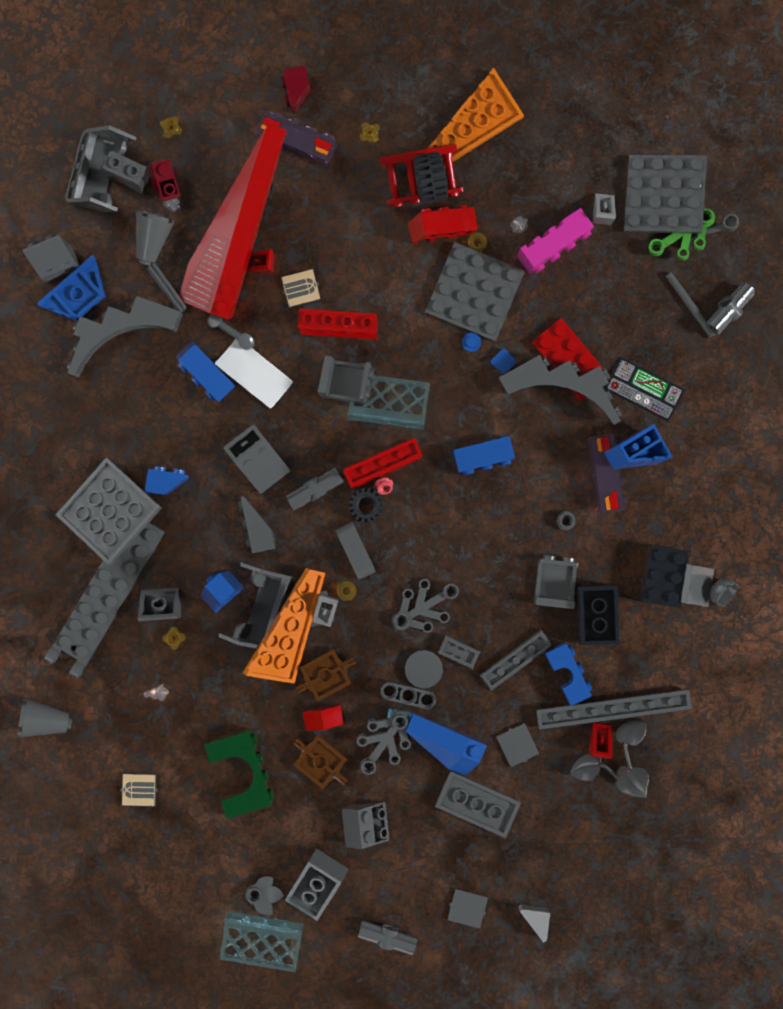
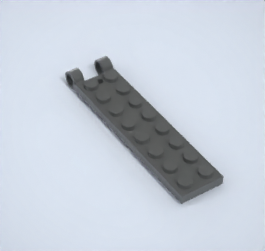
M148 523L111 566L104 560L102 561L53 646L47 652L44 658L45 661L53 665L60 656V653L64 651L77 659L69 675L79 679L165 534V531ZM73 645L76 646L75 651L71 649Z

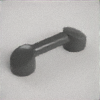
M735 214L726 215L723 223L707 227L706 235L723 230L733 232L738 228L739 218ZM692 233L690 241L698 238V234Z
M213 314L208 317L207 323L212 329L223 330L238 340L239 345L244 350H250L254 347L255 340L250 334H241L224 323L222 317Z

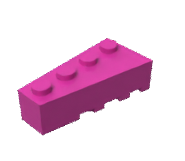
M580 208L563 219L558 227L555 225L543 234L544 237L538 236L532 240L528 247L526 245L521 247L517 257L529 274L533 272L537 274L545 268V263L548 261L553 263L561 257L560 253L566 250L568 252L574 248L576 241L587 239L592 234L590 231H592L594 226Z

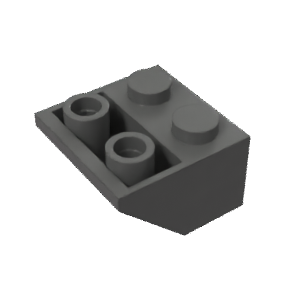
M385 802L356 804L342 808L346 847L364 849L389 841Z

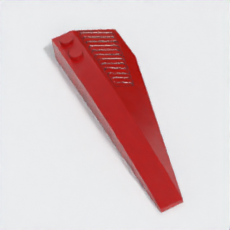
M267 124L188 263L179 295L183 302L225 319H231L234 316L287 132L286 129Z

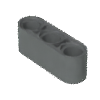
M351 522L336 529L338 538L358 580L375 573L376 570L354 523Z
M386 681L381 686L382 696L390 701L424 709L432 708L436 702L434 693L428 689L394 681ZM386 686H393L395 692L392 695H387L384 692ZM405 690H411L414 693L411 699L403 697ZM425 694L432 696V701L429 704H425L421 700Z

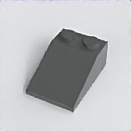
M315 849L285 901L318 921L349 869L320 850Z

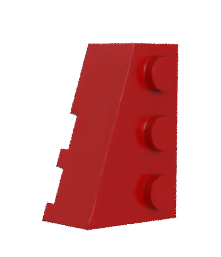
M460 205L455 207V209L442 207L437 211H432L430 208L423 209L408 222L412 245L418 244L422 239H429L432 242L436 241L435 238L447 237L448 239L471 235L478 230L474 207H467V205Z

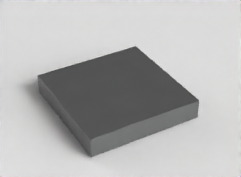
M686 565L681 603L709 606V593L712 586L714 569Z

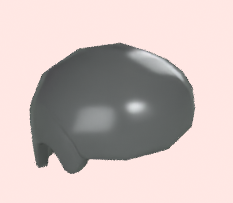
M729 578L719 579L711 586L709 593L711 601L718 606H726L735 595L738 584Z

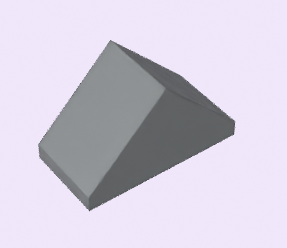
M595 193L592 223L611 225L616 218L614 195Z
M320 593L312 622L331 627L339 598Z
M523 904L518 906L520 913L543 943L547 941L550 919L549 909Z

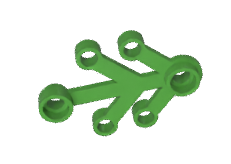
M704 208L703 217L706 216L709 220H703L702 234H698V238L694 240V248L696 250H703L705 248L707 227L711 226L715 221L714 212L708 208ZM673 233L663 240L654 239L649 244V252L653 256H659L664 252V248L683 237L677 257L684 261L689 257L688 248L692 233ZM700 241L703 243V245L698 246L696 243ZM654 247H659L660 250H659V251H654L653 248H654ZM680 252H686L687 255L681 256Z

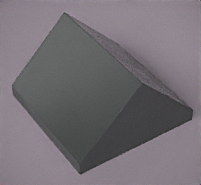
M179 588L141 590L138 621L178 619L181 617Z

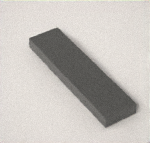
M539 630L482 672L480 677L492 691L553 645L543 631Z

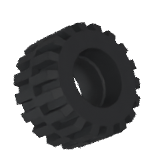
M437 151L415 155L413 160L414 172L421 203L425 205L446 201L448 189L441 154Z

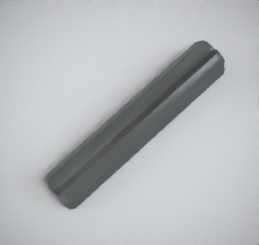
M155 263L147 267L148 272L175 309L180 312L185 311L187 306Z

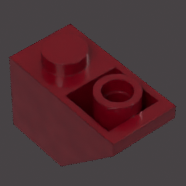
M305 65L283 70L284 77H281L283 89L287 88L288 95L285 96L287 107H291L292 113L297 112L310 91Z
M170 159L154 162L147 166L152 185L161 202L181 197Z

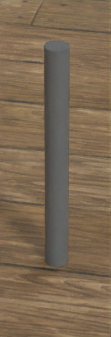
M671 272L666 275L667 280L709 338L714 336L706 327L707 320L674 274Z

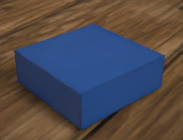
M504 348L490 361L502 375L517 362Z

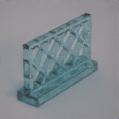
M374 375V382L370 381L369 387L374 389L377 396L370 401L366 399L367 403L362 407L354 406V402H350L348 420L423 430L430 383ZM379 381L385 382L388 386L381 393L374 386ZM398 384H403L407 390L399 396L393 388ZM417 386L425 387V394L417 398L412 390ZM391 390L397 398L388 404L383 395ZM410 393L415 401L407 406L401 398ZM378 398H381L386 405L382 409H375L372 405ZM399 400L404 409L400 412H395L391 405ZM418 403L422 408V415L413 414L410 408Z
M228 911L225 919L220 959L296 972L304 924ZM229 928L237 929L240 935L232 939L228 933ZM256 932L259 938L251 942L247 934ZM273 935L278 941L270 945L265 938ZM243 937L248 945L240 949L235 942ZM289 938L296 939V945L290 949L284 942ZM262 941L267 948L259 953L254 945ZM281 944L286 952L278 956L273 948ZM232 945L237 953L234 955L225 954V949ZM251 948L256 956L247 958L243 952ZM269 951L275 957L271 962L263 958V955ZM289 954L293 959V965L284 964L281 959Z

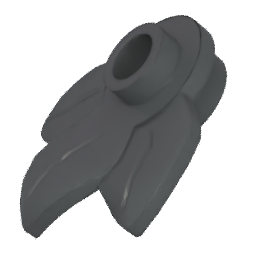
M270 876L259 878L256 884L250 885L245 891L246 900L254 904L257 912L264 915H272V903L279 901L284 896L278 887L272 886L273 877ZM257 891L258 896H252L251 892Z

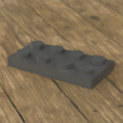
M450 770L435 807L506 838L521 801Z

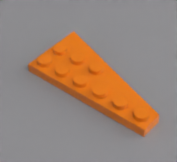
M494 68L428 148L456 144L457 152H454L452 162L524 118V114Z

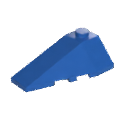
M412 713L405 729L412 738L449 770L465 776L480 763L487 747L485 743L477 738Z

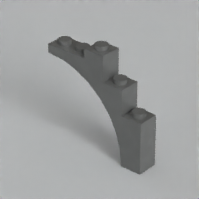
M136 296L135 300L131 301L129 307L130 314L108 306L107 310H104L102 313V324L79 317V320H76L74 323L73 335L80 338V340L76 341L73 351L75 353L73 359H70L67 364V373L79 378L85 364L94 352L107 341L125 332L143 328H158L177 332L183 314L175 309Z
M538 355L499 377L507 394L536 385H555L572 389L593 400L607 414L613 424L621 421L619 417L622 414L618 406L613 407L610 401L613 399L608 388L603 389V386L609 383L607 379L611 378L606 368L601 369L599 366L579 377L578 373H580V370L575 362L571 363L569 360L549 371L548 368L551 366L547 358H542L541 355Z

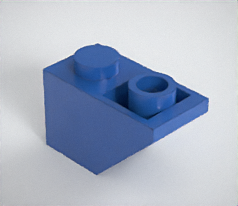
M154 466V470L148 469L145 492L168 495L187 481L189 475L184 474V470L173 469V472H166V468Z

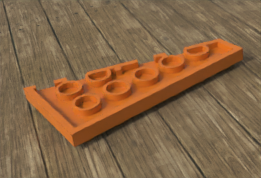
M309 568L304 570L242 674L295 683L325 577L324 572Z

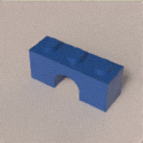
M563 642L544 652L552 670L556 671L560 668H568L570 670L571 678L569 682L560 686L570 706L592 696L590 691L593 689L588 679L584 680L582 676L584 670L579 662H575L573 656L576 654L571 645L568 646L567 643Z

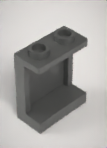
M113 151L109 152L103 166L107 178L144 194L150 181V175L145 174L146 167Z
M325 356L318 393L321 398L366 404V399L370 398L371 395L369 384L370 380L374 378L375 370L370 362L358 364L337 361L332 356Z
M544 555L543 559H538L534 604L574 609L575 581L579 563H575L573 558L563 557V561H557L555 556Z

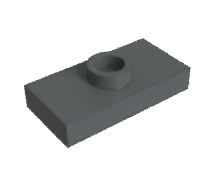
M445 635L437 653L473 669L480 651Z

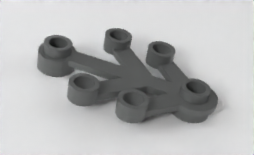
M421 579L419 581L420 589L415 608L408 612L409 602L413 598L414 592L412 589L407 588L402 593L403 601L400 611L396 612L392 617L393 626L398 630L413 627L421 629L425 633L432 632L433 624L430 621L423 623L412 618L421 615L437 619L441 623H447L450 620V615L447 612H437L429 610V608L446 598H456L459 593L458 587L455 584L449 583L445 585L441 593L424 602L430 582L428 579ZM422 581L428 582V586L426 588L421 587ZM450 587L454 588L452 595L447 593V589ZM406 591H411L412 596L410 598L405 597L404 593ZM442 614H447L448 618L446 621L441 620L440 616ZM399 617L405 618V622L403 624L398 623ZM427 623L431 625L429 631L424 629V625Z
M395 711L387 719L377 721L375 718H371L367 721L369 731L375 732L378 728L390 726L386 732L368 736L361 733L357 736V744L360 747L379 742L371 755L361 761V771L364 774L371 775L376 771V760L387 745L390 753L389 762L392 765L400 763V754L397 752L393 737L397 730L400 735V748L408 750L411 747L410 738L407 737V732L405 731L409 722V716L405 711ZM399 717L403 718L401 721L396 720ZM371 723H375V724H376L375 727H370L369 725H370ZM361 738L366 739L364 742L359 741ZM407 741L408 744L402 745V742ZM393 756H397V757H398V759H396V760H392L391 758H392Z

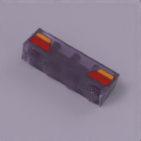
M271 111V113L264 112L256 131L259 138L267 124L286 129L283 148L324 165H329L337 146L334 136L328 133H318L315 128L308 125L306 127L301 126L298 121L292 118L284 119L281 117V114L275 111Z
M614 434L590 437L588 441L599 514L625 510L624 506H627L626 496L622 494L624 479L623 476H620L619 469L613 470L604 452L618 444V439L614 438Z

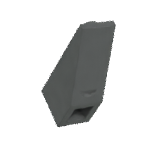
M242 496L238 504L240 512H244L245 516L242 524L244 531H248L249 539H246L248 550H252V553L276 549L273 530L248 499Z

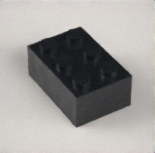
M647 545L639 601L681 608V596L690 551Z
M576 586L578 644H620L618 586Z

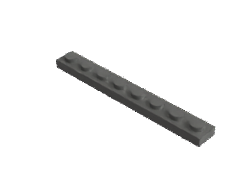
M689 689L580 703L572 706L565 705L536 709L538 729H547L692 709Z

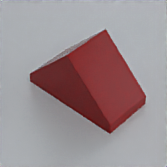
M273 250L253 251L246 272L273 274L275 261Z
M341 705L303 711L306 731L326 730L344 724Z
M592 724L588 750L592 756L612 759V725Z

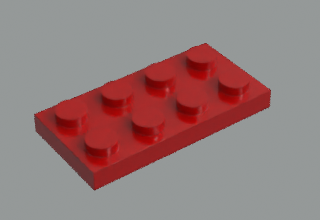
M562 318L532 342V345L542 357L547 358L553 369L569 360L571 363L575 362L580 370V373H578L579 377L599 366L603 369L601 364ZM570 389L579 401L586 397L582 393Z

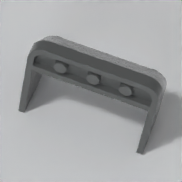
M110 125L86 129L81 136L66 192V202L100 212H117L118 208L112 206L111 195L106 193L110 179L107 178L103 166L110 151L123 155L127 148L126 142L135 141L136 137Z
M241 562L240 566L253 570L251 581L253 585L259 587L248 623L241 622L236 626L233 636L219 633L218 637L240 646L257 649L298 582V579Z

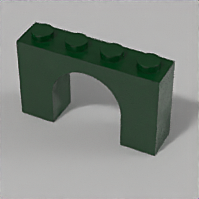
M251 729L208 741L204 745L210 763L230 757H239L248 762L253 771V782L248 789L222 798L221 802L226 819L269 807L273 803L272 800L275 799L272 788H268L267 781H269L267 770L262 768L261 763L264 762L262 753L257 751L256 744H258L255 732L252 733Z

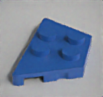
M93 255L89 257L37 304L42 308L74 321L79 320V317H83L106 297L96 258Z

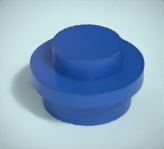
M468 333L463 337L462 346L466 351L475 352L480 348L481 339L477 334Z

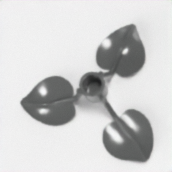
M637 719L625 722L616 731L617 741L624 743L623 747L627 766L619 767L617 773H615L608 766L601 763V757L586 754L574 763L570 772L571 776L581 781H591L600 774L601 768H604L617 779L616 785L619 791L630 796L646 798L649 775L643 768H632L627 749L628 744L635 746L643 740L646 733V723L644 720Z

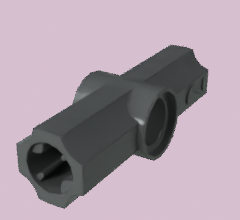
M742 282L731 296L723 298L718 304L719 309L707 321V329L714 335H719L731 321L737 320L743 314L742 308L755 295L754 288Z
M334 468L320 477L317 476L303 484V487L290 493L286 498L293 510H296L306 503L313 502L327 494V491L344 481L337 469Z
M362 920L358 933L359 938L377 943L383 949H395L413 955L418 940L415 936L399 932L393 926H381L366 920Z

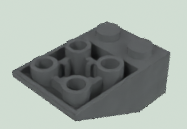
M49 235L44 241L30 243L27 245V248L23 249V253L40 278L45 282L75 271L80 266L73 247L60 235Z
M254 424L223 447L260 494L290 472V469Z

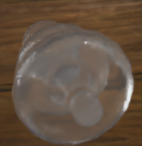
M159 685L157 688L153 687L151 691H145L144 697L149 698L151 696L154 700L158 698V700L163 701L169 692L163 685Z

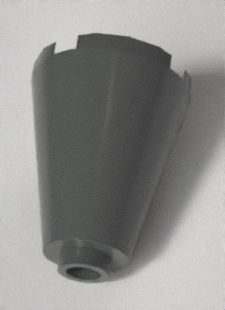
M137 210L136 258L140 259L139 263L151 265V262H156L174 225V219H167L158 214Z
M23 698V703L26 705H22L18 726L22 732H18L17 737L66 733L67 729H71L72 717H69V713Z

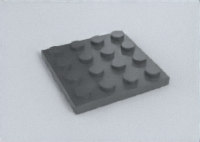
M629 155L624 232L702 234L707 155Z
M454 242L425 313L495 342L525 271Z
M106 457L58 511L56 516L102 560L111 566L162 507Z

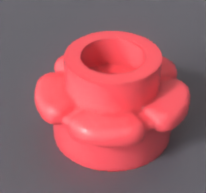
M381 477L375 482V489L379 494H388L393 489V481L387 477Z

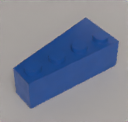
M230 571L215 572L206 580L208 584L204 586L201 597L217 613L244 587Z

